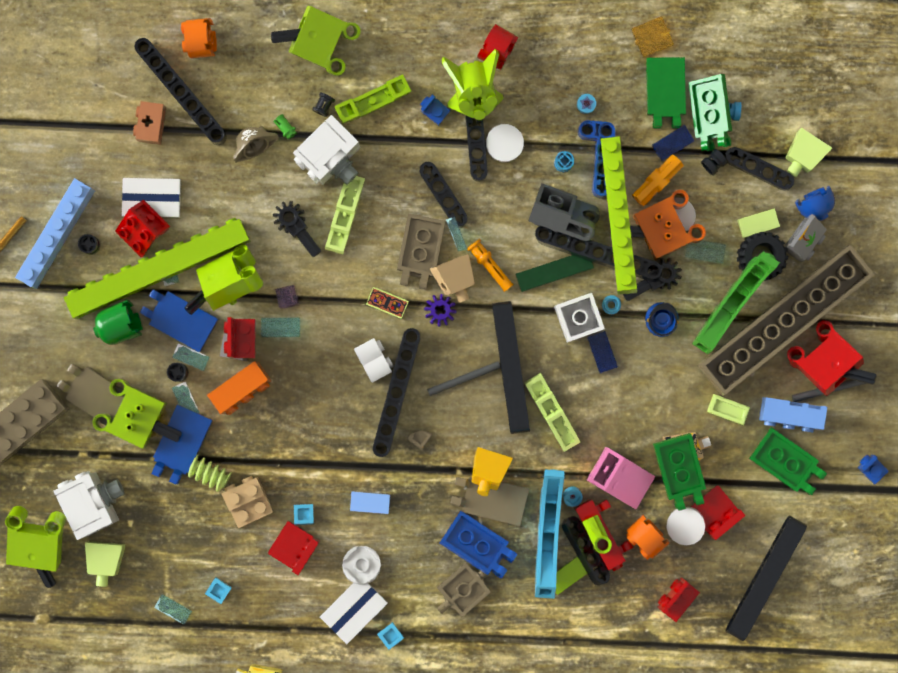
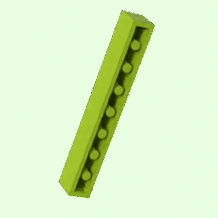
M620 136L602 138L601 148L618 295L637 293Z

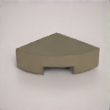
M417 431L409 435L407 440L422 450L433 434L427 431Z

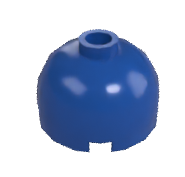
M827 186L826 190L822 187L804 195L805 199L803 201H800V199L795 201L801 215L807 218L813 214L819 221L828 218V213L835 206V197L830 186Z

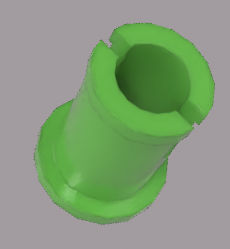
M283 114L273 121L282 131L284 138L291 139L296 135V128L290 125Z

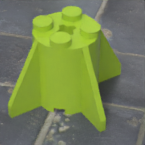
M494 49L483 63L480 61H474V63L465 62L458 66L445 57L441 59L442 64L454 81L456 90L455 95L447 102L450 109L476 120H482L504 99L503 94L495 90L493 84L499 57L498 50Z

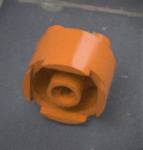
M211 18L186 20L181 23V30L185 40L182 41V49L184 53H188L191 59L215 56L213 52L217 51L216 32L211 30L210 25H214Z
M643 514L626 530L628 532L626 535L627 539L634 546L638 544L641 550L640 553L648 560L649 558L653 559L670 542L668 539L663 541V533L649 519L645 521L646 516Z

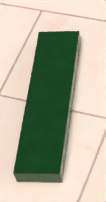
M571 255L516 273L515 275L521 292L594 269L591 261Z

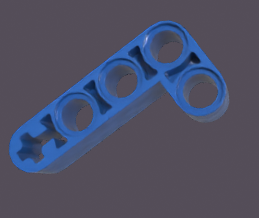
M587 120L580 124L578 135L582 140L596 141L592 193L597 198H604L607 196L606 190L600 193V190L597 189L601 184V180L605 179V175L598 171V167L603 165V157L599 149L601 148L602 138L615 137V127L610 122ZM584 126L591 128L592 133L590 135L582 132ZM608 128L611 131V135H602L601 129ZM605 180L603 182V188H606Z

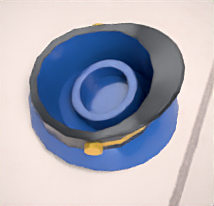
M655 303L646 312V326L655 336H668L677 328L679 323L678 313L669 303Z

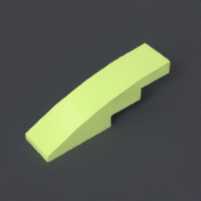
M356 176L348 185L343 184L325 250L344 254L365 178Z
M539 373L524 382L562 450L565 452L579 444V438L542 374Z

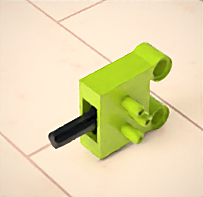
M115 379L110 383L109 388L113 395H125L114 419L108 414H98L93 418V427L97 431H106L142 449L146 448L153 432L175 442L180 440L181 431L159 421L167 404L166 402L130 386L124 379ZM118 382L124 385V390L121 393L115 390ZM101 417L107 420V425L104 428L98 424Z

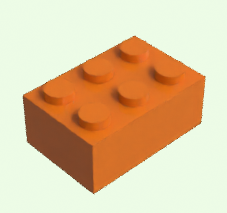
M254 361L207 396L220 414L231 415L239 409L237 405L248 403L254 398V393L257 391L263 392L269 388L270 385L268 383L272 380L260 363Z

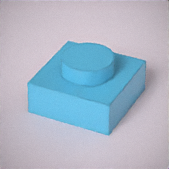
M313 504L294 505V525H314Z
M215 577L205 594L222 604L232 587Z
M393 622L377 633L388 650L404 639V636Z

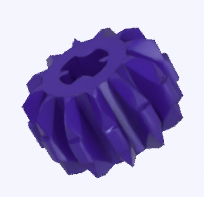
M440 294V300H437V297L433 295L432 297L435 302L432 303L430 300H427V304L431 308L425 307L424 310L431 311V313L425 315V317L430 318L433 316L430 323L433 324L435 320H438V327L441 326V320L447 326L448 321L446 318H449L451 321L454 320V317L449 314L457 313V310L450 309L456 304L453 302L448 305L451 299L449 296L443 301V294ZM444 306L445 314L437 315L435 308Z

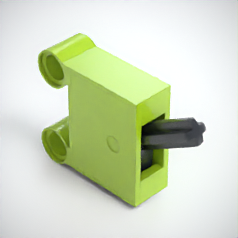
M307 6L298 29L271 32L272 43L292 41L289 53L325 68L332 75H341L345 71L344 61L339 58H331L340 34L345 39L355 40L359 37L361 31L356 23L342 21L312 6ZM349 26L354 28L352 36H348L346 33V29ZM334 61H337L339 69L334 72L331 69V65Z
M239 245L233 251L196 269L202 290L185 306L184 309L187 313L192 315L206 301L213 311L228 303L235 305L237 303L236 299L250 292L258 291L263 286L261 277L253 267L256 260L246 245Z
M15 506L5 519V524L8 527L6 564L36 569L45 587L51 588L56 584L51 571L56 572L61 563L63 527L66 523V517L62 512L55 511L50 514L44 526L24 523L28 516L27 510L22 506Z

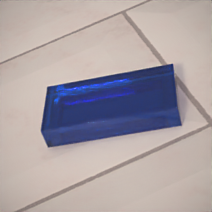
M683 125L652 144V147L662 162L672 154L693 143L694 139L686 126Z
M606 331L587 337L599 373L617 368L618 366Z

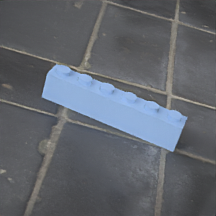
M74 178L18 271L16 279L32 288H38L95 192L94 189Z

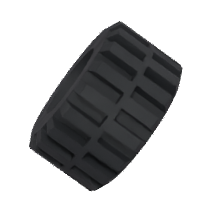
M759 232L749 236L741 243V247L737 251V262L740 264L738 265L739 269L744 271L749 261L753 259L752 253L754 248L765 246L780 263L764 281L777 277V275L783 272V268H786V261L789 257L786 255L788 249L784 247L785 242L783 240L780 241V237L772 235L771 232Z

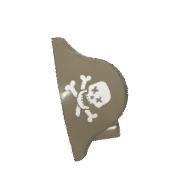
M263 126L243 129L236 139L237 149L233 156L235 163L252 159L262 154L279 139L278 135L267 132Z

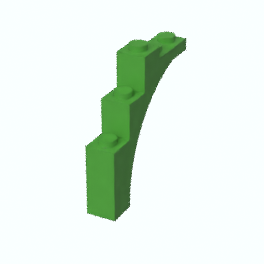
M763 251L759 256H755L749 261L738 280L732 284L721 303L715 307L692 343L694 346L707 355L714 350L745 303L767 276L779 265L780 262L772 254Z

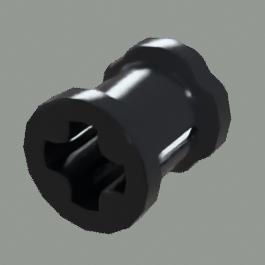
M320 92V98L312 110L321 116L327 117V112L331 104L335 102V99Z

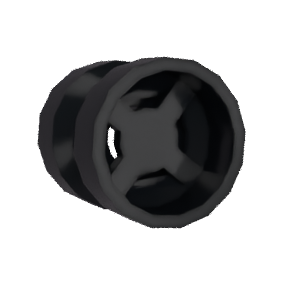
M714 149L708 158H704L701 161L702 166L712 176L718 172L720 167H724L728 163L724 155L717 149Z
M84 234L79 238L78 247L82 252L93 255L100 250V241L95 236Z
M172 363L167 368V376L172 381L182 382L188 377V368L182 363Z

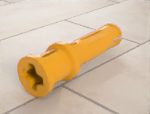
M480 238L467 248L476 257L477 263L483 264L504 292L514 285L492 259L491 252L487 251L481 244Z

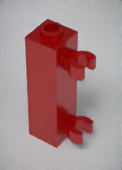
M589 499L574 509L581 522L595 515L599 516L612 543L609 552L605 554L599 553L608 570L616 571L623 567L622 563L626 561L622 553L634 547L629 540L617 546L600 515V512L611 507L608 500L606 499L595 505L593 500ZM600 539L597 547L603 551L608 547V543L606 540Z

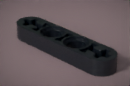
M466 116L470 174L473 180L480 182L486 179L488 172L483 119L476 120V124H481V126L469 127V124L473 125V119ZM479 130L481 137L478 140L472 139L470 136L471 131ZM474 149H481L483 156L475 159L472 156ZM484 161V164H480V169L485 173L478 177L477 174L473 173L477 170V164L472 165V162L479 163Z
M731 147L725 153L724 157L729 165L780 190H788L794 185V177L790 173L740 148ZM733 152H736V156L738 158H743V155L746 156V158L742 161V164L739 165L740 160L735 159L732 161L729 153L732 154ZM749 159L756 163V167L753 170L746 167V161ZM765 168H770L773 171L771 178L764 177L763 170ZM777 172L780 173L779 178L784 179L787 177L789 184L783 186V182L779 179L774 182L773 180L777 176Z
M424 162L420 166L419 171L422 179L448 219L452 218L450 222L454 224L453 226L463 227L467 223L466 212L437 167L432 162ZM424 167H432V175L435 177L437 174L439 177L434 178L429 183L427 180H430L431 178L429 174H423V172L425 171ZM437 181L442 182L444 185L443 190L440 192H436L433 189V184ZM447 197L454 200V205L451 208L443 205V201ZM458 206L459 209L456 212L459 216H464L462 218L463 222H455L456 217L454 213L449 215L448 212L453 211Z
M576 516L564 519L562 529L591 581L595 585L607 583L610 579V573L599 553L594 549L581 521ZM579 537L584 540V547L578 545ZM588 554H590V555L593 556V558H594V563H593V564H590V563L588 562V560H587Z

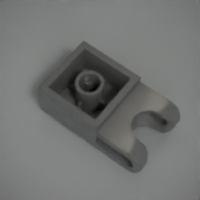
M541 183L528 221L537 226L549 228L554 232L589 241L595 235V224L599 220L600 211L594 205L577 200L576 195ZM593 213L594 217H588L585 214ZM581 227L589 229L590 232L584 233Z

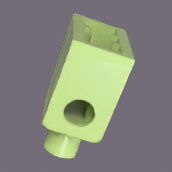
M799 129L786 155V159L792 163L787 172L794 177H797L801 170L807 173L810 172L832 147L805 129Z
M85 542L87 573L97 575L96 586L107 587L108 576L118 575L125 544Z

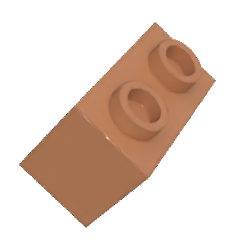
M141 101L140 106H137L136 117L138 118V123L134 125L133 136H135L138 142L161 145L166 106L164 104ZM150 119L153 122V124H149L148 127L145 124V122H149Z

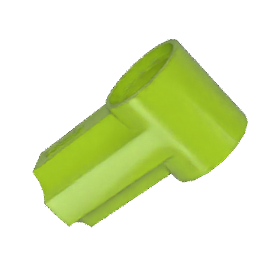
M595 515L583 521L582 523L594 549L602 554L609 552L612 543L599 516ZM600 539H604L608 543V547L603 551L597 547Z

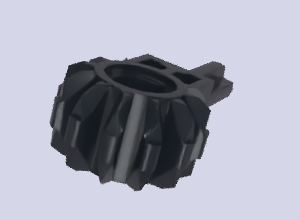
M289 201L288 207L285 202H282L283 209L276 206V210L280 213H273V217L279 218L274 221L275 225L280 224L278 229L281 231L285 227V233L288 234L290 232L293 238L297 237L312 257L319 255L321 249L306 231L308 227L304 223L305 217L299 216L305 212L304 210L297 211L300 205L296 204L293 208V201ZM288 212L294 214V219L291 222L284 220V216Z
M660 258L662 269H668L670 277L668 279L661 277L656 282H650L645 279L638 282L637 293L623 294L625 300L630 301L649 289L654 291L660 287L663 290L665 284L668 290L671 289V283L677 286L678 283L675 279L680 280L682 276L676 274L681 272L682 269L674 268L678 262L676 261L671 265V258H668L666 263L664 258ZM650 268V272L648 274L651 276H656L659 273V270L655 268Z

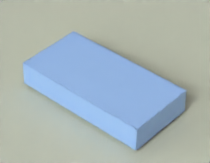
M352 491L350 511L389 514L390 495Z

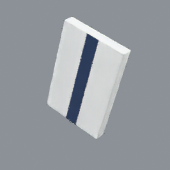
M123 178L122 217L126 215L131 207L145 200L161 217L180 218V179Z
M353 583L320 618L348 644L388 602L370 584L359 585Z

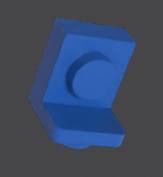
M433 94L430 98L428 96L425 97L420 104L422 106L421 112L438 126L451 112Z
M866 455L860 460L859 463L861 465L858 469L875 485L889 471L879 462L876 455Z

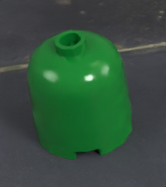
M125 300L99 312L95 318V327L93 328L95 336L97 338L100 337L108 345H116L142 336L140 332L143 330L139 314H134L131 308L134 306L130 300Z

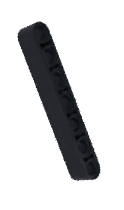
M146 38L138 39L134 47L139 56L214 145L224 144L227 134L153 44ZM142 45H149V49L146 52H140ZM155 59H161L159 66H152ZM166 74H173L171 81H164ZM179 88H185V93L182 96L176 95ZM196 102L197 108L193 111L189 110V104ZM203 117H209L210 121L207 125H201L200 121ZM216 131L222 132V136L218 140H214L212 137Z
M539 226L535 231L536 239L541 245L615 269V265L611 261L612 257H614L613 247L592 240L583 241L560 232H554L543 226ZM547 231L549 232V237L541 239L539 238L540 233ZM565 237L567 238V243L559 245L557 243L558 239ZM579 243H583L586 246L581 252L575 249ZM601 249L604 254L602 257L597 258L593 255L594 251ZM633 254L634 261L639 262L641 265L639 269L635 270L636 277L650 282H656L662 277V267L659 263ZM654 267L659 270V273L656 276H651L648 274V270Z
M511 301L492 303L510 433L530 432Z
M409 328L404 332L373 444V452L378 457L388 455L391 450L420 343V333L414 328ZM409 332L417 334L415 342L407 341L406 336ZM405 350L412 352V358L409 361H404L401 357L402 352ZM399 369L407 371V377L403 380L398 379L396 376ZM395 387H399L402 390V395L399 398H394L391 394L392 389ZM391 405L397 408V414L393 417L388 416L386 413V409ZM389 424L392 427L390 435L382 433L381 428L383 425ZM379 443H384L387 446V451L384 454H380L376 450V446Z
M790 515L786 518L725 630L727 633L741 641L747 638L807 528L805 523Z

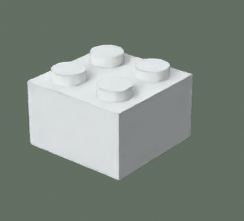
M592 293L554 306L567 343L605 329Z

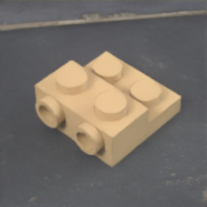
M252 476L241 480L243 484L237 487L235 484L224 488L225 492L222 493V497L238 528L274 512L258 477L253 479Z

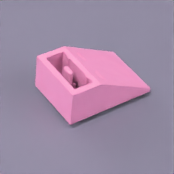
M605 447L587 481L632 508L637 509L656 476Z

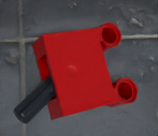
M824 320L817 324V337L822 344L807 357L800 346H793L787 352L789 364L793 368L799 369L826 397L847 378L874 385L877 375L875 373L859 370L864 364L863 356L833 329V325L829 321ZM822 330H830L828 334H821ZM794 355H801V358L798 360L792 359Z

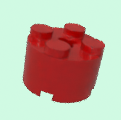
M495 24L484 41L483 49H480L477 58L485 61L493 50L496 49L499 52L496 69L501 70L519 37Z

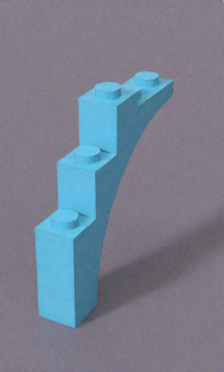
M545 469L540 495L535 572V597L554 599L556 592L558 535L564 471Z

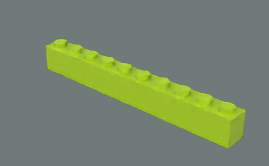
M232 218L226 221V225L220 228L219 226H214L208 229L209 233L201 235V233L190 237L191 241L186 243L183 241L173 245V249L168 251L166 249L160 250L155 253V257L150 259L148 257L138 260V264L135 266H124L120 269L121 272L117 274L113 272L103 276V280L99 282L94 280L85 284L86 287L81 290L76 288L67 292L68 295L63 298L72 318L79 319L227 253L239 245L251 242L242 220Z

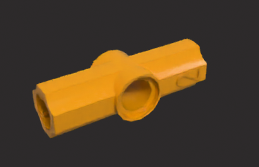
M672 154L645 179L646 181L632 194L633 198L640 205H646L657 192L659 193L670 182V179L684 166L683 163Z

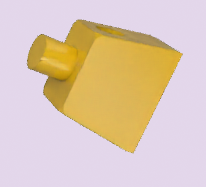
M480 447L477 448L474 456L472 483L479 485L477 490L479 495L488 496L490 489L498 490L513 458Z

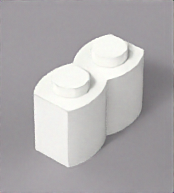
M373 338L354 348L372 383L392 372L391 368L394 366L389 357H384L382 351L385 349L380 340L376 341Z

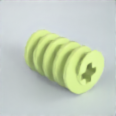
M197 454L189 468L188 477L192 478L196 474L195 481L202 479L203 485L209 482V488H213L216 485L217 492L224 489L232 472L225 475L226 468L219 472L218 464L212 468V461L205 464L204 457L198 461L199 454Z

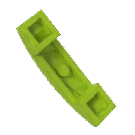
M402 74L376 89L354 99L346 100L334 107L342 124L391 104L409 94L411 89Z

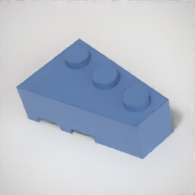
M764 397L762 398L759 420L764 421V425L776 426V423L783 424V428L794 430L795 426L802 427V431L813 433L814 429L824 430L827 407Z

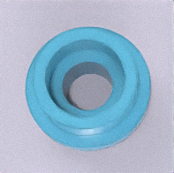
M609 295L602 301V309L607 314H615L621 308L620 299L614 295ZM610 301L615 304V307L612 309L608 307V302Z

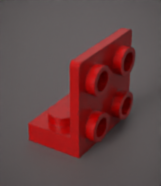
M142 200L127 211L115 232L140 257H143L155 239L167 232L171 226L145 200Z
M227 317V322H224V333L227 334V341H224V353H227L229 358H256V319H234Z
M718 485L703 496L704 504L697 506L694 503L691 506L702 514L705 520V531L714 540H717L746 516L742 510L737 509Z
M287 521L268 554L293 569V573L299 575L320 540Z
M682 577L679 580L676 579L670 586V592L667 595H662L658 601V608L675 622L679 620L700 593Z

